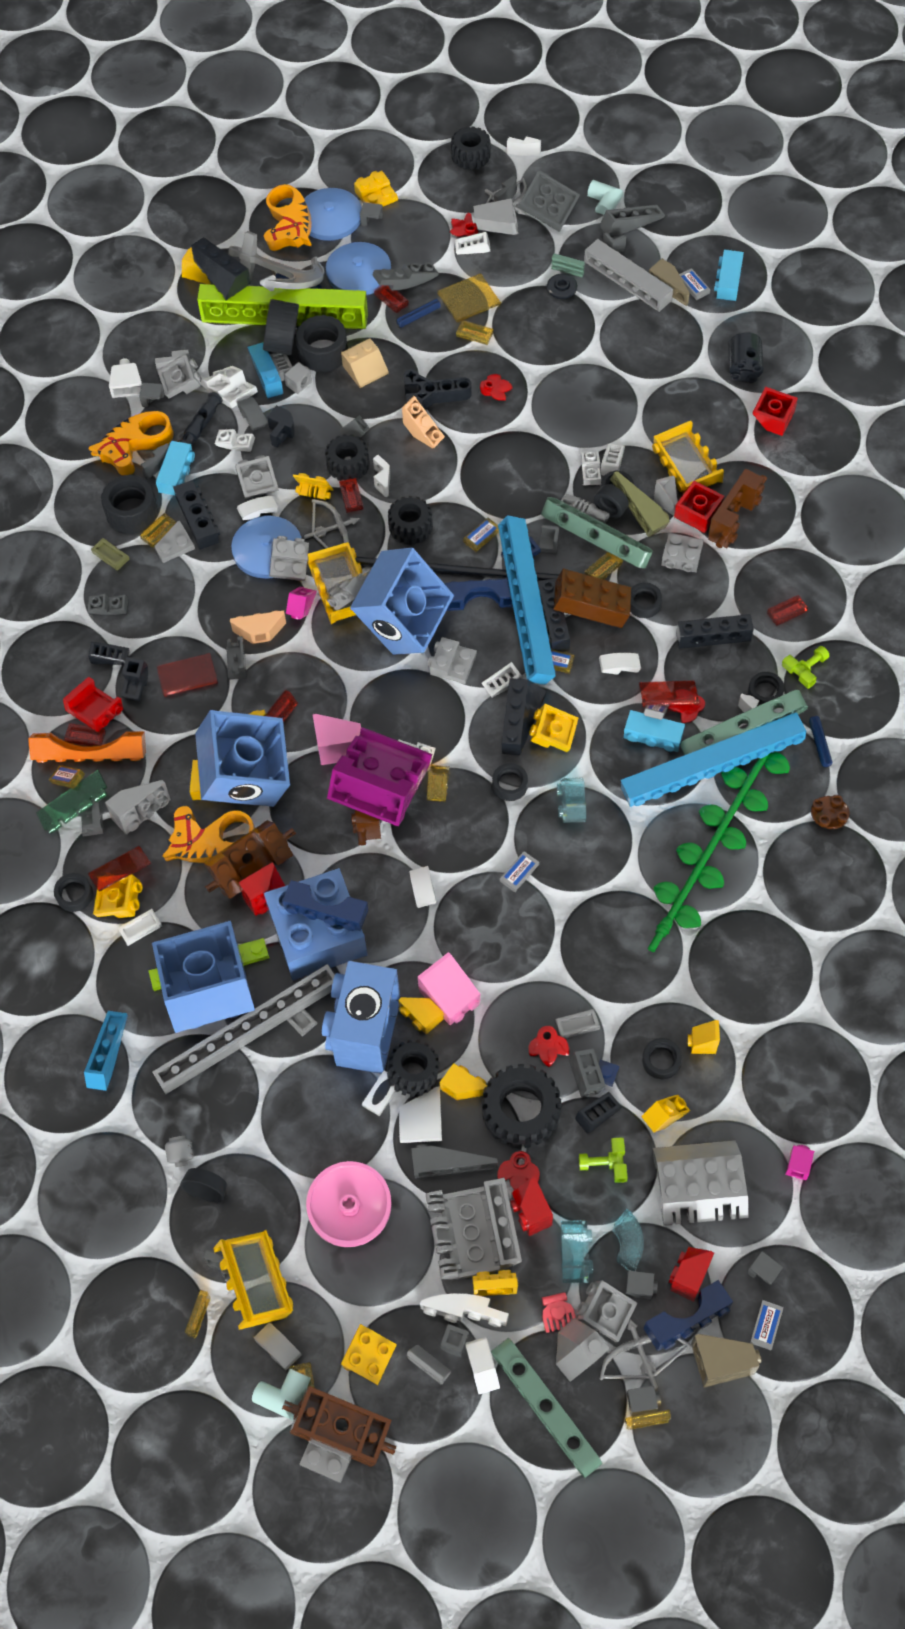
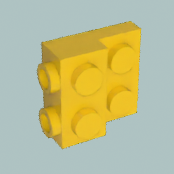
M374 171L370 176L366 178L360 177L354 183L355 193L362 202L381 204L384 207L398 201V195L390 186V180L383 171Z
M544 704L534 714L533 719L536 720V723L531 726L529 735L532 736L531 741L546 748L551 745L568 752L571 748L578 717Z
M132 874L99 878L93 914L97 917L114 915L117 918L135 916V911L139 910L140 907L138 901V893L142 891L140 880Z
M511 1270L498 1271V1274L492 1275L487 1271L477 1272V1276H473L474 1295L483 1297L517 1294L518 1282L516 1273H511Z

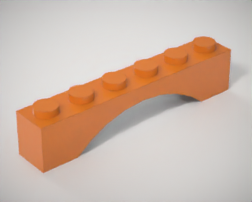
M145 731L125 732L110 743L92 747L70 744L52 733H32L28 738L30 760H36L37 762H47L48 760L64 762L67 759H74L75 762H82L85 759H92L96 762L103 761L104 759L121 761L123 758L138 761L144 758L146 754Z

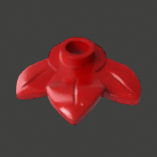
M467 213L464 220L451 219L453 229L450 230V233L452 235L460 237L478 234L479 230L476 223L473 224L471 213Z
M491 374L480 383V391L483 395L492 396L494 399L502 401L506 400L505 392L513 388L509 381L501 380V375Z
M680 690L675 692L676 699L671 701L668 709L681 713V723H689L694 721L698 713L704 709L705 700L701 696L692 695L689 691Z
M544 1026L539 1029L537 1037L530 1042L529 1055H539L542 1062L550 1067L555 1062L557 1054L569 1055V1045L564 1037L558 1036L557 1031L553 1027ZM546 1032L551 1034V1038L548 1040L544 1039V1033Z
M517 1151L512 1154L510 1160L500 1165L497 1176L498 1179L505 1178V1180H509L512 1189L515 1190L534 1176L538 1182L540 1172L538 1167L531 1163V1158L526 1152ZM517 1160H524V1164L518 1165Z

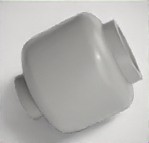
M185 1136L169 1138V1142L165 1144L167 1162L170 1164L175 1163V1167L188 1165L187 1161L192 1160L194 1157L192 1142L190 1139H186Z

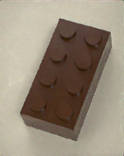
M564 568L555 581L553 610L619 628L624 626L630 616L631 587Z

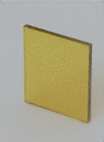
M481 273L437 291L456 322L501 304Z

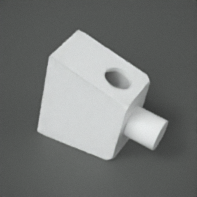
M126 358L121 359L120 365H113L111 368L109 388L112 398L140 395L142 382L136 364L130 363Z

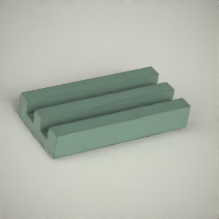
M553 254L551 269L583 277L584 261Z

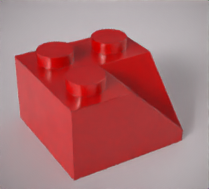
M765 387L752 414L766 431L783 436L795 412L798 398Z
M693 481L676 504L674 518L705 533L710 527L711 519L722 504L725 496Z
M273 862L239 882L243 899L255 916L268 911L264 893L285 886Z
M535 1176L511 1192L512 1200L509 1202L514 1213L518 1212L520 1218L518 1222L523 1232L527 1231L528 1235L531 1236L552 1226L553 1213Z
M688 1247L686 1253L682 1251L677 1261L680 1266L675 1265L668 1282L672 1284L670 1291L694 1302L714 1252Z

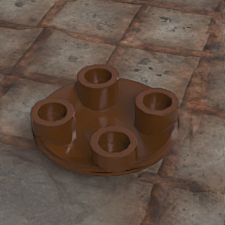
M839 795L823 796L815 799L811 807L813 820L819 826L827 829H837L844 826L850 816L847 804Z

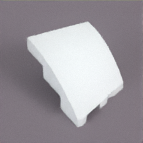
M234 366L215 371L212 376L206 378L201 376L202 380L199 381L209 393L215 392L219 394L223 399L222 403L230 408L237 406L238 401L247 399L258 392L256 386L246 382L243 371Z
M440 1086L399 1107L400 1143L442 1141Z

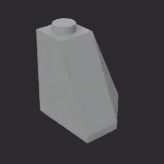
M512 198L473 206L472 221L473 224L476 223L478 230L512 235L519 234Z
M574 1318L557 1334L556 1366L571 1382L610 1348L594 1329Z

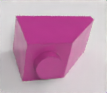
M298 587L291 591L288 597L286 614L291 615L294 619H302L307 616L317 590Z

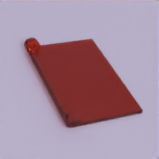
M210 653L157 666L164 697L214 683L218 684Z
M695 681L639 682L642 707L659 704L695 703V705H699Z
M137 846L89 872L88 875L100 892L150 865L151 862L141 847Z

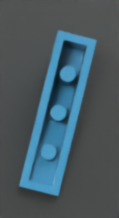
M263 342L247 347L267 399L283 394L280 376L268 351L263 350Z
M107 1012L84 1071L86 1088L107 1090L128 1017L127 1013Z

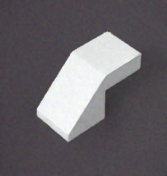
M377 455L373 458L374 470L378 472L374 476V485L380 493L388 497L390 465Z
M486 1337L466 1342L465 1346L478 1393L482 1394L499 1389L500 1386Z

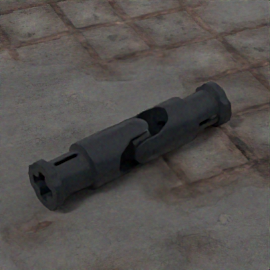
M215 392L209 393V398L201 405L193 420L185 429L183 437L177 442L191 444L192 446L198 440L203 428L207 426L215 414L217 406L223 402L219 394Z

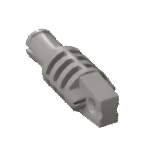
M569 494L563 497L564 503L604 524L608 521L609 513L596 508L595 504Z

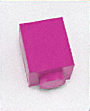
M793 1145L785 1175L807 1180L815 1151L810 1150L805 1145Z

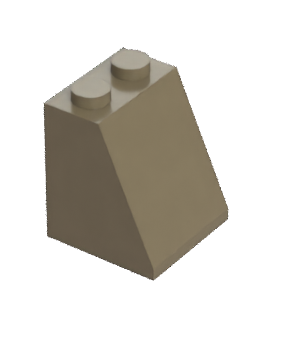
M702 1334L695 1335L691 1343L704 1387L754 1375L760 1366L759 1363H761L760 1353L758 1349H754L751 1343Z

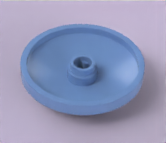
M324 188L314 191L304 198L311 214L310 236L313 238L330 241L342 239L352 234L361 223V204L352 193L346 190Z
M366 242L349 243L339 247L329 256L326 263V276L328 282L335 290L366 291V295H370L385 286H380L372 276L374 270L391 269V262L386 252L374 244Z
M261 516L249 520L237 530L233 537L231 547L234 561L243 572L250 576L266 579L273 578L269 577L273 538L277 539L278 536H285L287 540L294 541L296 538H301L300 532L291 522L277 516Z

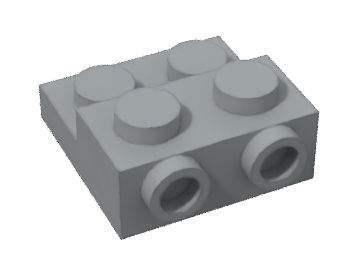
M185 354L158 370L165 395L169 399L182 391L188 394L201 386L199 381L202 378L199 372L195 370L198 366L193 358L190 359Z
M257 456L255 460H242L235 465L245 499L279 491L269 456Z
M669 533L661 566L697 573L704 540Z
M278 536L277 539L273 538L269 577L305 581L309 543L305 542L302 538H296L294 541L287 540L285 536Z
M370 571L364 575L360 573L349 581L345 579L339 587L335 586L329 592L331 594L327 599L329 605L337 611L354 600Z
M442 637L440 642L437 641L435 643V656L429 658L428 667H430V675L466 684L477 655V650L459 646L458 641Z
M603 1280L595 1281V1283L592 1282L586 1290V1294H588L586 1301L581 1302L576 1310V1313L579 1314L577 1320L595 1331H599L614 1342H619L637 1302Z
M344 1427V1428H343V1431H342V1430H339V1431L344 1432V1431L347 1430V1428ZM313 1439L308 1441L309 1443L301 1459L300 1466L341 1483L352 1456Z

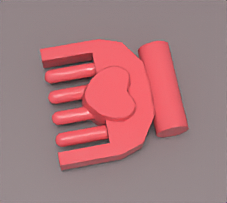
M565 1292L541 1298L543 1306H546L542 1311V1320L546 1333L550 1332L547 1319L553 1332L555 1331L553 1320H555L557 1330H560V1321L562 1327L566 1326L565 1315L567 1323L571 1321L570 1313L572 1320L576 1318L571 1304L564 1302L567 1301Z

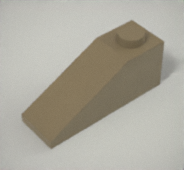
M663 258L660 259L649 269V273L669 285L673 289L672 297L687 306L690 293L678 271L670 262Z

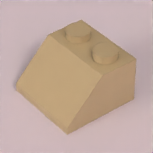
M370 338L341 353L343 367L359 388L389 374L378 347Z

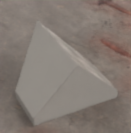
M675 476L656 480L654 502L672 515H675L677 504Z

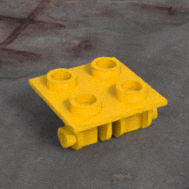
M299 473V475L293 474L295 480L300 484L296 486L295 490L298 495L311 497L313 493L314 498L330 499L331 492L329 490L333 491V488L325 478L319 476L309 478V475Z
M360 1324L340 1365L345 1370L353 1371L378 1385L397 1344Z

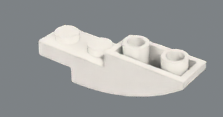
M443 1294L423 1299L420 1303L421 1309L424 1310L423 1313L434 1317L436 1314L445 1316L444 1319L452 1323L462 1322L464 1314H467V1317L472 1320H487L489 1325L500 1328L501 1325H507L509 1313L489 1308L490 1298L478 1295Z

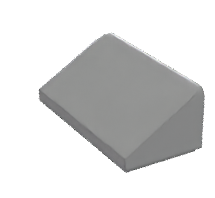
M419 1345L414 1346L407 1352L408 1359L438 1383L443 1384L450 1375L451 1370Z

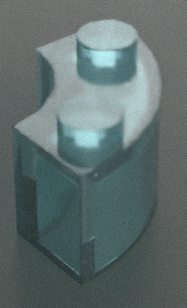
M560 778V784H557V795H561V806H558L559 817H562L563 823L586 822L584 779Z
M626 1209L613 1226V1232L618 1237L621 1245L616 1261L627 1270L636 1271L643 1253L644 1237L638 1220L631 1211Z
M561 1221L563 1283H589V1274H593V1261L588 1259V1243H592V1231L587 1230V1221Z

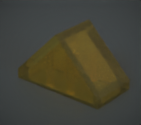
M431 765L428 772L427 800L446 801L450 766Z

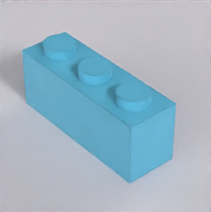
M724 250L723 256L719 257L718 266L721 269L717 270L716 279H719V281L715 282L714 291H717L716 299L736 301L744 252Z
M171 441L156 480L159 493L175 495L173 487L185 483V477L189 475L190 463L195 458L191 444Z
M630 710L624 729V738L631 742L645 743L650 747L656 746L664 748L666 751L678 752L685 724L667 719L659 720L645 716L644 713Z

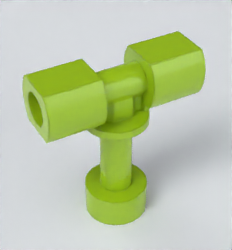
M819 646L814 650V656L807 661L801 660L800 662L792 655H788L782 660V667L790 674L796 673L799 676V681L809 689L816 683L817 679L811 673L810 667L818 661L824 662L828 659L829 652L825 647Z
M624 1138L611 1139L612 1152H608L607 1157H588L587 1153L579 1154L580 1171L588 1170V1166L609 1165V1169H613L615 1183L627 1182V1166L623 1161V1156H625Z

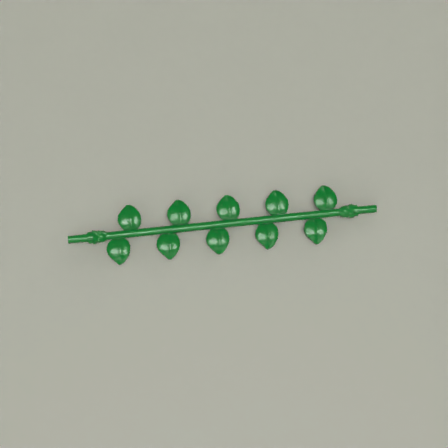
M773 752L764 758H758L748 777L745 771L737 767H733L728 772L722 771L721 777L725 784L730 788L740 789L726 815L721 807L713 804L706 805L699 810V814L705 824L708 826H719L704 852L701 847L694 843H684L677 847L676 852L683 863L696 865L681 892L678 886L672 882H661L654 886L653 891L657 899L661 903L673 905L667 916L656 926V934L648 946L649 951L655 952L662 938H665L670 933L674 918L677 924L683 928H697L701 926V917L698 911L688 905L682 906L697 878L699 883L705 888H723L724 879L721 872L717 868L705 866L719 840L728 849L746 848V839L743 833L737 828H727L741 802L750 811H767L768 801L765 795L759 790L749 789L763 764L771 773H789V762L784 755Z

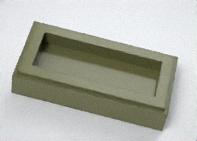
M104 538L91 548L94 555L117 571L130 560L127 554Z

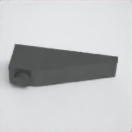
M658 205L606 210L600 223V228L610 236H618L665 217V214Z
M420 1144L416 1148H411L415 1179L498 1169L497 1158L428 1146L427 1144Z

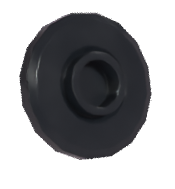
M556 274L547 282L548 293L557 299L572 297L578 287L574 277L568 274Z

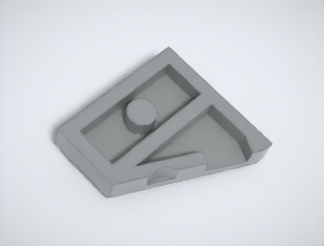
M177 521L154 546L162 563L195 549L180 521Z

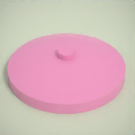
M340 1162L326 1168L314 1179L307 1194V1214L313 1229L325 1241L341 1247L360 1246L373 1240L384 1229L391 1214V1195L386 1181L375 1169L360 1162Z

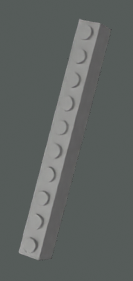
M328 964L258 1006L254 1011L245 1014L154 1070L152 1073L164 1093L171 1092L331 993L335 975Z

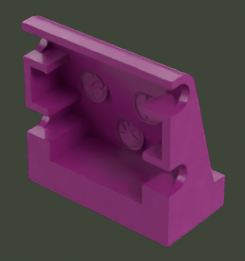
M362 727L360 735H356L348 746L346 755H342L332 769L327 799L399 827L430 765L433 754Z

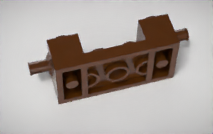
M745 469L712 517L708 540L716 543L718 548L724 547L727 549L730 543L733 544L737 539L738 534L736 532L740 523H738L739 515L734 512H738L741 506L750 511L754 509L755 505L759 506L763 497L761 494L765 488L764 483L767 481L765 475L760 476Z
M355 810V813H351L353 833H357L358 845H366V840L381 839L380 819Z
M269 820L265 821L204 863L214 879L205 888L210 893L219 887L224 896L229 899L241 892L240 881L272 862L279 866L294 855L288 846L287 840L296 835V832L291 827L282 834L275 823ZM245 853H250L251 855L248 863H243L242 861Z
M311 1386L307 1387L298 1405L286 1400L284 1401L282 1410L294 1414L293 1423L289 1431L290 1434L307 1441L313 1439L351 1455V1459L370 1467L376 1464L381 1450L392 1455L395 1453L397 1446L385 1442L392 1421L386 1417ZM338 1419H344L347 1422L348 1427L346 1431L341 1432L337 1430L336 1421Z

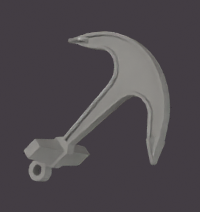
M250 231L244 234L242 248L238 246L229 247V255L239 257L241 259L240 263L249 269L250 281L253 278L255 264L289 278L275 279V275H270L260 280V285L269 291H274V288H310L323 281L324 267L317 261L316 256L311 259V270L296 269L261 257L257 254V234Z

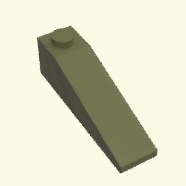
M618 471L614 472L610 480L615 487L619 488L627 496L629 501L628 507L648 538L665 529L670 522L668 514Z

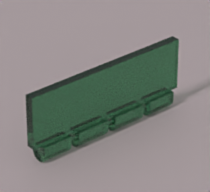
M99 770L36 812L44 830H48L51 834L63 826L60 822L61 820L64 824H67L78 816L75 810L82 813L94 805L91 800L92 798L97 803L107 796L105 789L108 787Z

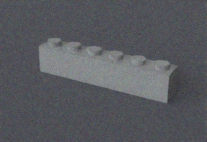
M597 239L585 249V263L658 312L672 301L673 289L669 285L663 283L656 276L651 275L644 268L639 267L606 243Z

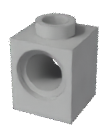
M299 362L284 374L286 386L297 394L312 383L310 369Z

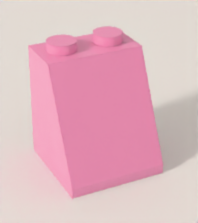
M313 714L321 765L337 763L342 755H346L347 748L355 736L360 735L361 724Z
M449 952L418 976L419 992L425 998H430L443 1011L444 1020L449 1025L454 1022H460L466 1012L469 1010L473 1011L480 1004L479 991Z

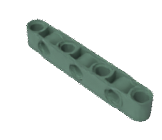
M547 497L541 512L544 518L639 568L647 567L653 552L651 548L556 498ZM625 545L628 546L629 552L625 550Z
M794 690L687 738L680 743V747L684 755H687L796 712L800 714L808 706L801 692ZM776 708L783 709L780 713L774 712ZM741 724H748L744 729L739 728ZM708 739L713 740L711 744L704 743Z
M507 1338L491 1350L495 1360L579 1473L586 1478L603 1463L511 1339ZM520 1365L525 1369V1372L522 1375H515L512 1371L513 1368ZM542 1402H549L552 1405V1409L549 1412H544L540 1409V1404ZM575 1438L579 1441L580 1446L577 1449H571L568 1447L567 1441Z

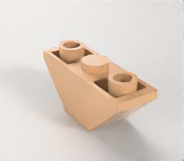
M413 396L402 407L403 424L412 436L431 448H435L445 436L416 397Z
M283 610L264 614L257 613L244 617L238 616L231 618L230 623L234 633L243 636L245 640L255 644L271 641L286 624Z

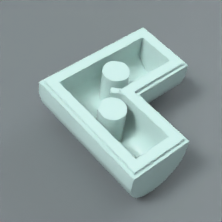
M592 180L587 196L600 200L595 212L604 215L606 210L616 208L623 197V190Z
M289 1369L281 1389L261 1381L253 1392L252 1401L293 1420V1413L282 1410L284 1401L286 1400L298 1405L311 1378L293 1369Z

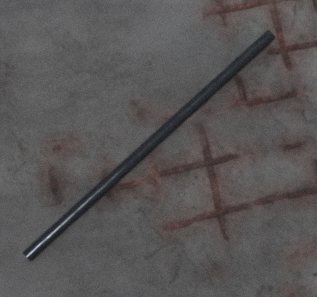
M343 556L342 563L347 565L345 558ZM356 556L355 560L361 566L373 567L377 558ZM427 563L433 572L508 578L505 569ZM536 572L537 581L557 580L559 574Z

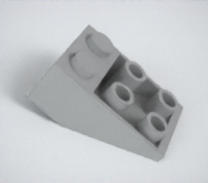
M160 780L121 790L107 800L105 804L112 820L125 834H128L130 831L136 830L144 820L150 819L158 809L165 807L171 799L165 782Z

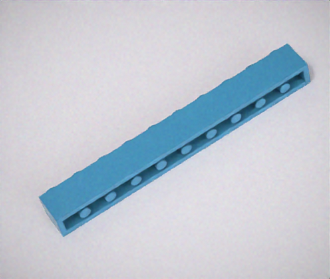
M507 515L498 524L526 678L533 683L546 685L556 675L528 528L525 519Z
M796 712L622 779L621 789L630 807L634 805L640 806L647 800L652 798L658 799L665 793L676 792L681 787L694 785L701 779L712 778L717 773L722 771L728 772L740 764L746 765L753 759L764 758L771 752L782 751L789 745L800 744L805 740L806 729Z

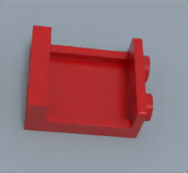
M90 677L86 678L63 698L65 711L97 732L106 727L123 710L121 698L116 697L113 699L96 688L94 680Z

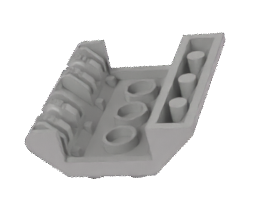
M736 1140L653 1148L654 1164L658 1172L662 1200L661 1214L663 1226L673 1225L672 1212H674L675 1224H681L680 1209H687V1220L689 1223H694V1210L697 1223L715 1221V1208L717 1220H723V1205H729V1216L731 1219H736V1206L739 1219L749 1217L748 1194L742 1156Z
M505 1178L485 1181L484 1187L442 1194V1190L425 1195L427 1204H429L428 1211L442 1214V1217L437 1216L430 1220L431 1225H434L432 1226L435 1246H439L436 1248V1253L450 1255V1259L444 1258L438 1261L439 1267H443L440 1268L441 1279L460 1280L477 1276V1272L484 1271L495 1273L522 1262Z

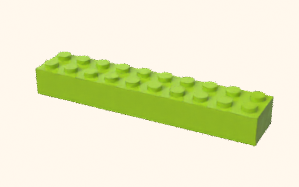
M200 284L197 300L201 320L206 323L266 325L270 300L274 299L299 304L296 326H300L303 321L310 317L326 315L338 319L344 325V328L366 329L368 308L366 291L310 288H274V291H269L265 287L247 286L225 301L215 285Z

